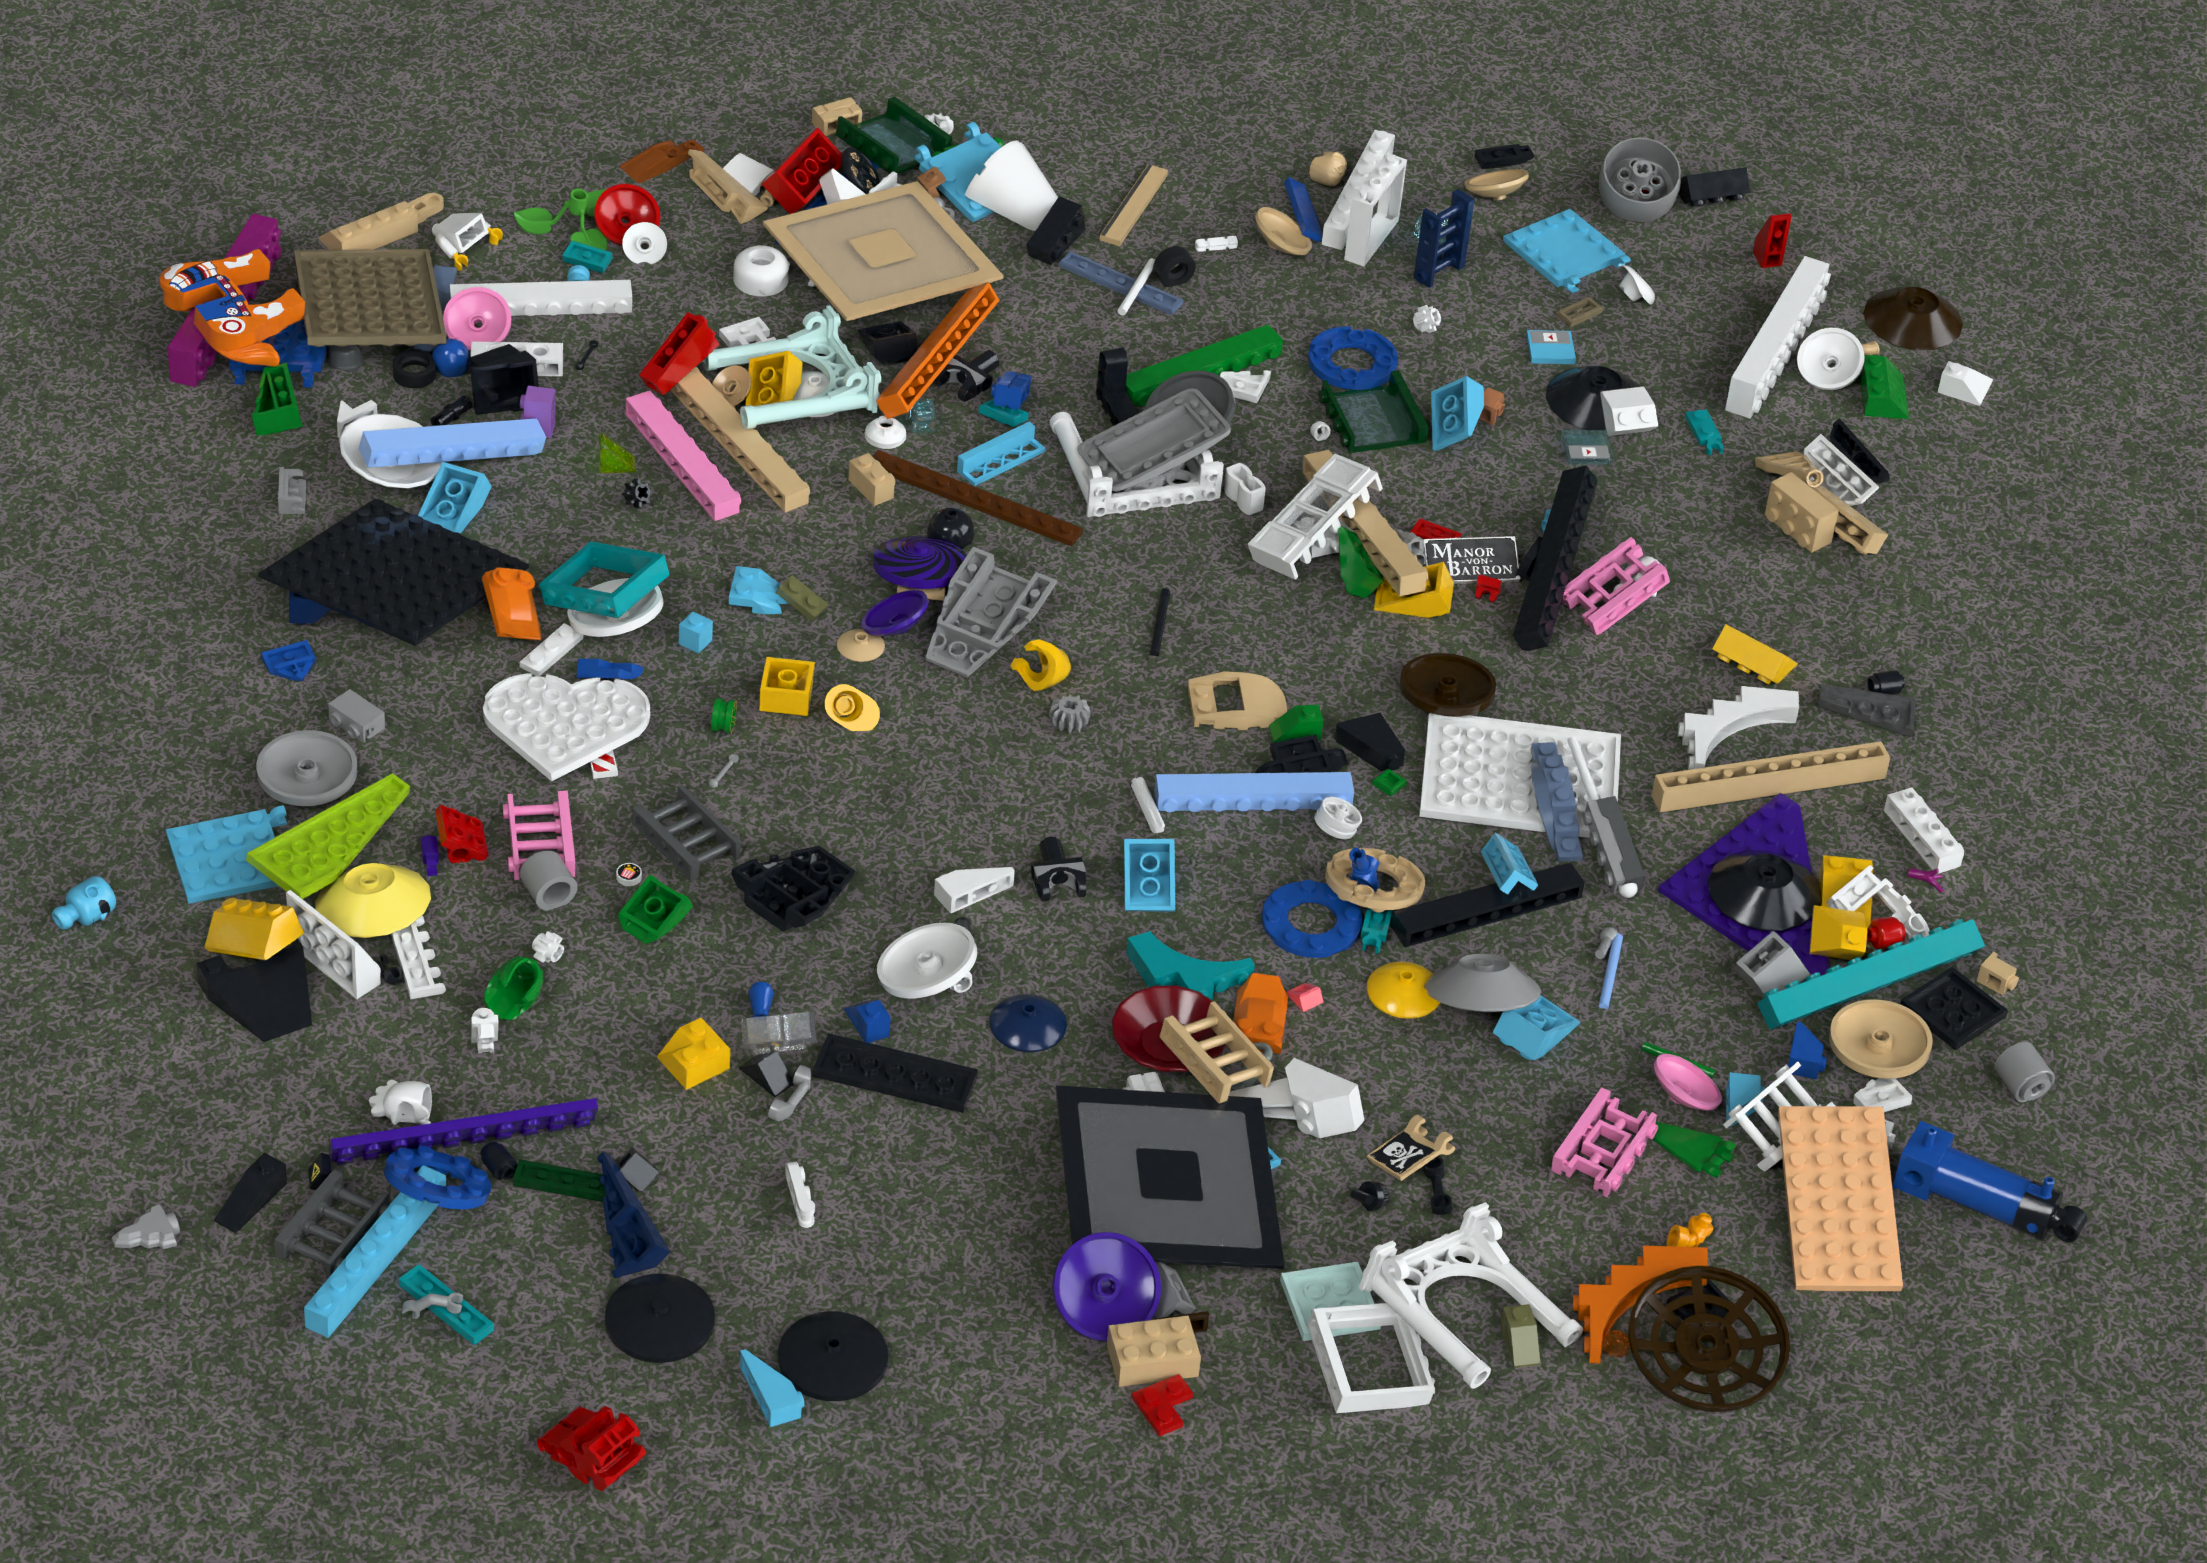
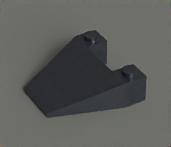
M298 938L269 959L234 971H230L221 955L196 963L198 984L207 999L263 1042L312 1026L304 948Z

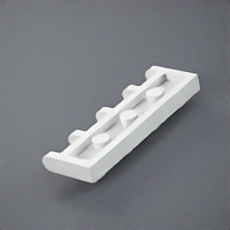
M423 916L419 917L410 926L391 933L410 999L439 995L446 991L443 983L434 984L433 978L441 975L440 969L438 967L429 968L427 960H432L435 957L434 950L423 949L422 942L430 939L427 931L418 932L417 926L425 923Z

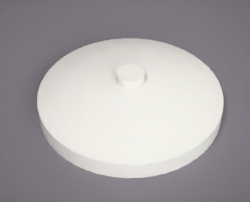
M629 578L604 582L589 589L612 593ZM657 585L619 618L568 609L567 613L570 625L576 632L595 637L613 636L635 630L654 619L663 607V597Z
M934 923L921 926L903 934L885 949L877 964V974L883 988L896 997L911 999L931 996L950 988L971 970L977 958V946L971 933L960 925Z

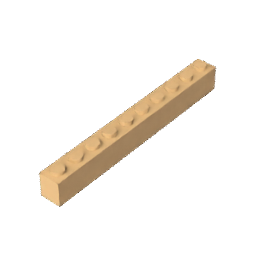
M697 367L670 389L784 512L809 503V485L797 475L794 469L787 465L783 457L772 449V446L760 436L757 430L753 428L744 429L740 414L736 411L735 407L724 398L720 391L715 389L710 380L706 379Z
M1329 450L1304 455L1303 474L1309 482L1333 456ZM1326 491L1320 495L1329 508L1341 498ZM1357 497L1352 502L1355 509L1354 517L1349 518L1342 513L1339 518L1357 534L1374 565L1399 596L1425 591L1426 581L1428 580L1427 569L1420 564L1416 555L1411 553L1406 543L1399 538L1397 532L1388 524L1386 518H1383L1378 512L1377 507L1370 500L1364 503L1359 501Z
M1874 742L1655 775L1651 796L1659 812L1767 797L1780 793L1787 794L1886 778L1890 756L1882 742Z

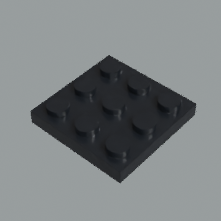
M1953 967L1901 999L1900 1005L1918 1014L1926 1022L1930 1031L1954 1050H1957L2004 1019L2008 1012L2004 1006Z

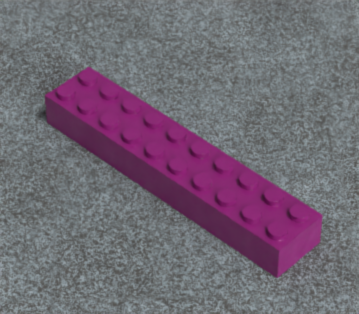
M252 214L225 258L242 256L253 250L260 249L270 261L271 273L275 259L279 260L282 253V248L279 246L281 230L278 229V219ZM265 280L237 286L246 298L248 305L251 299H255L257 288L263 286ZM195 307L192 308L168 346L170 382L196 387L200 380L204 381L207 369L214 365L215 356L218 353L208 344L195 326Z

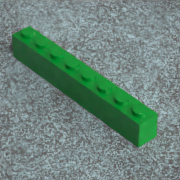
M1267 324L1127 374L1125 391L1135 407L1145 406L1153 391L1170 377L1188 371H1207L1219 376L1222 372H1239L1243 368L1252 365L1256 366L1268 359H1276L1282 353L1283 339Z

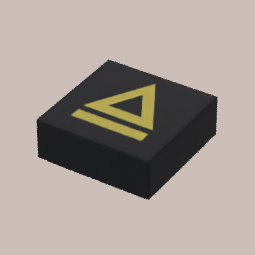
M321 1152L309 1167L310 1189L317 1190L331 1173L330 1155Z

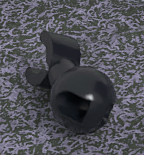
M380 954L382 963H376L383 973L385 982L390 985L401 982L403 979L401 968L396 965H389L387 956Z

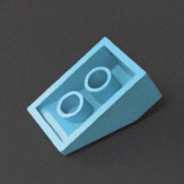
M1468 376L1431 391L1433 450L1438 451L1470 437L1474 431L1484 407V388Z
M442 462L418 516L461 534L483 507L492 486L483 473Z
M1124 839L1125 911L1175 912L1174 839Z
M1540 995L1536 1002L1524 1008L1503 1011L1493 1034L1498 1036L1503 1044L1512 1046L1520 1051L1522 1057L1528 1060H1536L1549 1052L1577 1027L1580 1021Z

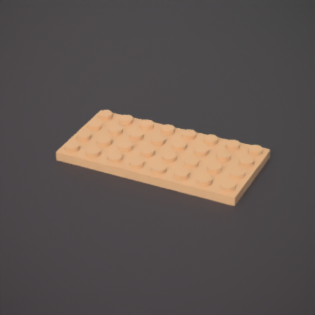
M1779 1106L1778 1117L1795 1290L1902 1291L1903 1281L1884 1108L1870 1106Z

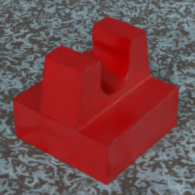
M1479 574L1476 583V599H1481L1484 593L1490 594L1489 602L1494 603L1501 593L1502 580Z

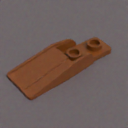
M693 139L677 146L671 140L653 145L621 164L620 168L637 183H642L691 158L688 155L689 149L702 152L705 149Z

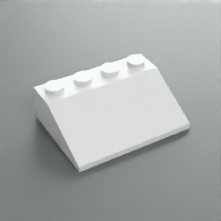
M291 890L286 892L287 906L293 907L304 931V934L298 939L304 948V957L356 999L381 984V969L379 965L373 961L357 942Z

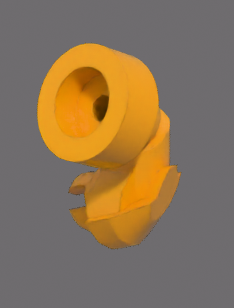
M1707 1213L1692 1216L1688 1222V1228L1680 1225L1672 1226L1667 1236V1246L1698 1247L1714 1229L1711 1224V1216Z

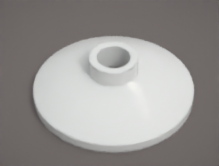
M637 223L631 226L623 237L625 255L629 260L637 264L641 262L656 263L662 259L667 249V239L664 232L652 223ZM647 243L649 248L642 249L641 245Z

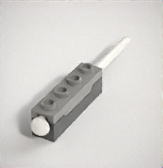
M1571 736L1567 741L1590 800L1587 801L1582 818L1584 825L1589 827L1591 844L1596 846L1598 864L1604 868L1605 883L1611 887L1614 894L1620 893L1625 898H1631L1637 893V890H1642L1645 875L1616 796L1599 799L1576 736Z

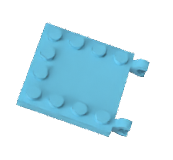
M971 122L966 125L969 131L964 133L969 141L934 157H931L925 145H921L916 148L919 154L915 155L914 158L920 163L919 170L922 173H925L934 166L938 168L946 181L937 188L964 216L975 222L994 213V211L966 197V190L976 173L981 174L982 169L986 167L984 163L1001 146L987 132L981 134L978 125L975 122Z
M1571 209L1503 236V242L1557 288L1563 285L1572 294L1579 291L1575 284L1580 283L1581 280L1579 278L1610 265L1618 268L1631 261L1621 249Z

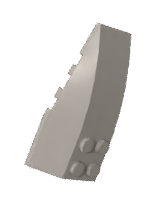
M972 547L950 580L949 590L937 620V627L935 632H933L925 657L926 661L968 678L1036 616L1057 584V580L1035 572L1031 580H1027L995 567L993 554Z

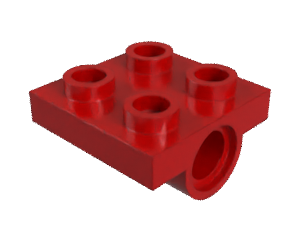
M440 804L435 810L441 846L446 847L449 861L453 864L460 863V861L461 863L469 862L472 858L484 861L488 857L482 821L476 817L463 814L454 808H448Z

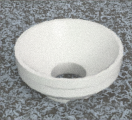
M880 416L868 423L865 429V438L868 443L878 448H896L906 440V429L898 420ZM880 424H889L892 426L882 427Z

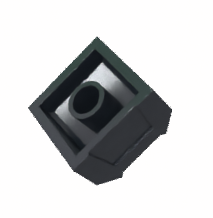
M901 321L858 330L868 351L884 365L887 362L907 358L910 360L918 350L916 332Z

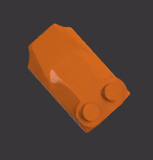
M496 568L485 572L482 576V581L497 636L541 640L540 624L531 591L535 585L532 575L524 570Z
M1259 973L1250 974L1246 982L1238 989L1233 1020L1236 1026L1252 1043H1266L1270 1045L1273 1053L1281 1054L1288 995L1284 990L1280 977Z

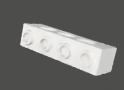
M471 342V357L510 344L520 352L526 350L536 359L538 376H563V343Z

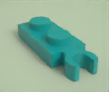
M1707 409L1685 412V419L1699 445H1706V453L1712 455V450L1717 449L1720 454H1723L1722 437Z
M1367 908L1361 931V938H1363L1362 951H1365L1368 945H1372L1375 947L1376 954L1380 952L1381 942L1386 941L1393 910L1375 912L1371 908Z

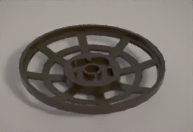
M1690 1266L1661 1275L1644 1288L1635 1302L1629 1319V1346L1633 1359L1641 1373L1660 1393L1689 1408L1711 1412H1726L1751 1406L1763 1399L1775 1388L1782 1378L1789 1360V1331L1778 1306L1757 1284L1742 1275L1726 1269L1712 1266ZM1691 1279L1692 1295L1677 1298L1666 1306L1654 1296L1657 1291L1669 1284ZM1702 1279L1724 1282L1739 1288L1744 1293L1735 1304L1718 1296L1703 1294ZM1753 1299L1763 1307L1776 1328V1334L1761 1336L1755 1322L1744 1311ZM1646 1303L1658 1314L1652 1326L1651 1341L1636 1339L1635 1335L1637 1319ZM1689 1304L1694 1306L1695 1315L1686 1318L1683 1322L1672 1314L1673 1311ZM1705 1304L1716 1305L1729 1312L1724 1318L1705 1312ZM1738 1318L1747 1327L1752 1338L1739 1339L1737 1332L1732 1326ZM1664 1321L1677 1331L1674 1342L1659 1341V1332ZM1708 1340L1714 1347L1711 1349L1704 1348L1700 1341ZM1779 1344V1362L1772 1379L1769 1380L1756 1374L1762 1362L1763 1347ZM1754 1349V1358L1749 1369L1736 1362L1739 1350ZM1638 1350L1653 1352L1659 1367L1669 1377L1663 1384L1644 1365ZM1661 1352L1676 1353L1682 1365L1675 1372L1672 1371L1665 1362ZM1729 1369L1741 1377L1731 1384L1720 1386L1717 1375ZM1691 1371L1706 1375L1708 1387L1693 1384L1684 1380V1378ZM1748 1382L1763 1388L1755 1396L1737 1403L1725 1404L1722 1395L1735 1391ZM1679 1384L1693 1392L1711 1394L1713 1404L1690 1400L1676 1394L1672 1390Z

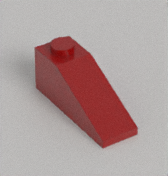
M1791 213L1769 216L1757 234L1753 254L1761 268L1782 266L1792 218Z

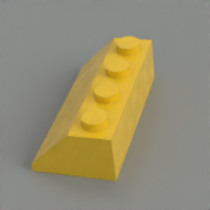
M229 898L222 902L220 908L214 911L204 947L210 952L267 960L302 936L304 931L291 906Z

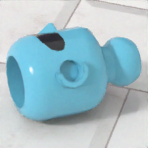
M98 876L89 877L67 892L65 897L66 905L56 907L52 912V918L62 930L69 929L76 920L84 926H90L99 919L103 921L106 915L114 910L117 903L115 894L103 878Z

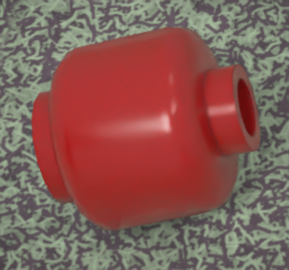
M1892 916L1875 918L1867 928V940L1877 950H1888L1889 946L1905 940L1906 931L1903 923Z

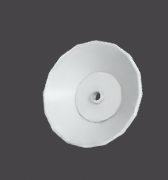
M373 414L359 417L345 426L339 439L341 455L350 468L365 479L386 487L409 489L426 485L435 479L442 462L367 468L359 450L363 431L423 427L415 421L398 415Z

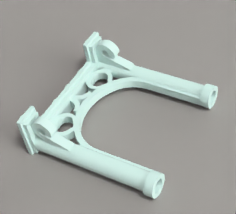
M831 305L826 306L822 314L817 311L807 314L803 319L805 329L787 336V338L715 349L702 361L704 369L712 371L719 367L749 363L750 358L789 350L800 361L817 367L828 378V387L823 392L812 397L759 406H742L740 417L744 429L755 428L756 425L865 407L868 411L871 410L872 413H877L878 403L876 400L880 396L878 391L879 383H881L880 371L876 370L871 362H867L863 369L856 363L854 356L849 353L846 345L839 339L838 327L841 324L840 316L833 310ZM815 354H825L827 356H818Z

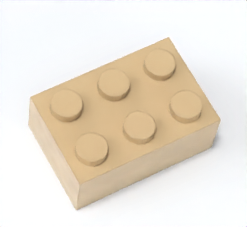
M1790 472L1771 482L1765 516L1770 522L1778 525L1786 535L1793 537L1801 547H1805L1812 553L1832 543L1839 509Z
M1189 1316L1109 1325L1107 1348L1118 1387L1160 1382L1178 1374L1183 1379L1199 1377L1201 1355Z

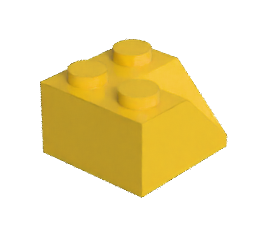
M766 657L760 688L759 711L808 716L815 662Z
M698 1018L680 1027L657 1056L686 1090L730 1069V1048L702 1018Z

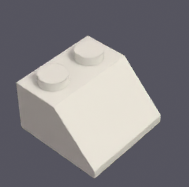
M1644 387L1600 392L1608 436L1651 431L1658 427L1655 404Z

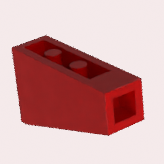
M689 312L686 313L639 374L646 387L664 396L719 346L715 338V332L708 327V321L699 314L695 316Z

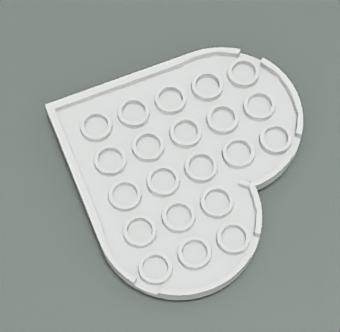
M532 673L509 677L494 685L485 696L483 717L486 725L493 733L549 780L553 781L639 737L650 721V703L640 688L620 679H615L612 682L608 680L600 681V678H590L570 684L564 679L546 674V678L541 676L532 677Z

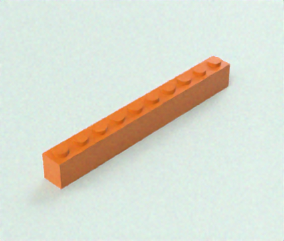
M989 282L970 288L965 292L877 398L876 402L887 419L910 411L1000 301Z

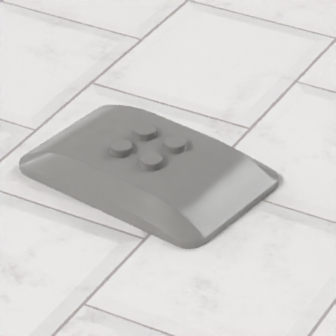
M1191 388L1085 440L1078 446L1077 450L1088 466L1098 465L1100 467L1102 477H1112V491H1120L1149 481L1196 457L1228 436L1231 428L1229 423L1197 389Z

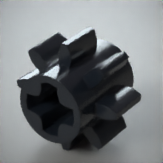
M640 478L633 479L632 483H625L626 488L622 495L626 500V505L634 503L635 508H641L642 504H649L648 499L650 494H653L648 487L649 483H641Z

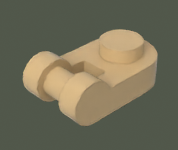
M437 193L425 194L408 203L418 212V224L426 221L428 217L442 211L444 208L443 197Z

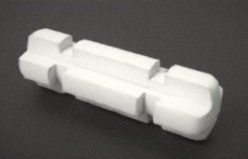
M1227 236V239L1225 237L1207 238V241L1205 239H1197L1195 241L1197 252H1203L1206 249L1209 251L1224 250L1226 247L1234 249L1238 246L1236 236Z

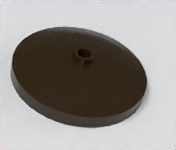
M1432 653L1416 657L1403 667L1400 676V690L1411 704L1426 712L1458 717L1476 714L1486 709L1494 700L1496 681L1492 673L1485 666L1473 659L1456 654Z

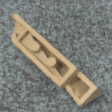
M689 149L688 155L693 158V169L689 170L690 178L722 211H732L739 223L742 224L752 220L768 209L765 204L702 151Z

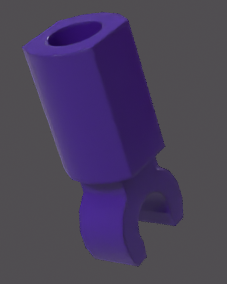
M427 835L421 838L423 863L426 864L427 876H438L437 863L439 862L437 838Z

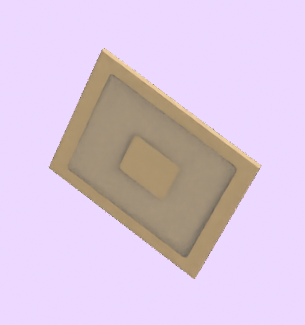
M918 181L763 221L764 227L846 321L1003 279V274Z

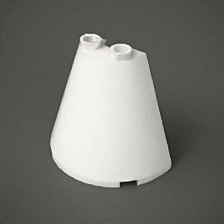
M1012 141L997 150L984 163L986 167L982 169L980 175L976 173L966 190L965 196L1027 229L1036 231L1058 196L1025 145L1019 141Z

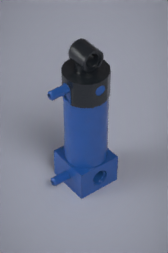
M1923 1121L1919 1122L1901 1153L1893 1183L1894 1188L1927 1201L1931 1193H1935L2010 1225L2013 1229L2041 1241L2045 1239L2050 1229H2053L2055 1236L2064 1242L2076 1241L2087 1221V1216L2082 1209L2076 1206L2060 1207L2063 1192L2053 1188L2055 1181L2052 1177H2045L2043 1184L2035 1180L2031 1181L1951 1147L1954 1134Z

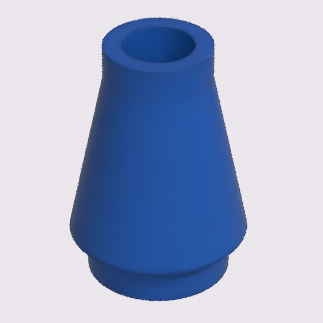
M756 982L752 984L751 989L748 991L753 1019L768 1020L774 991L769 983Z

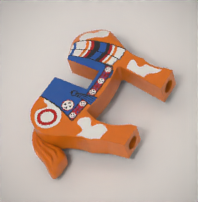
M260 249L253 250L242 256L228 257L220 260L175 264L165 269L159 277V285L163 289V302L165 305L176 311H190L195 307L194 324L200 333L218 353L234 361L250 365L278 366L280 357L272 345L262 341L280 333L287 326L304 319L305 301L294 288L287 290L280 298L272 302L248 305L246 298L237 286L269 280L270 261Z

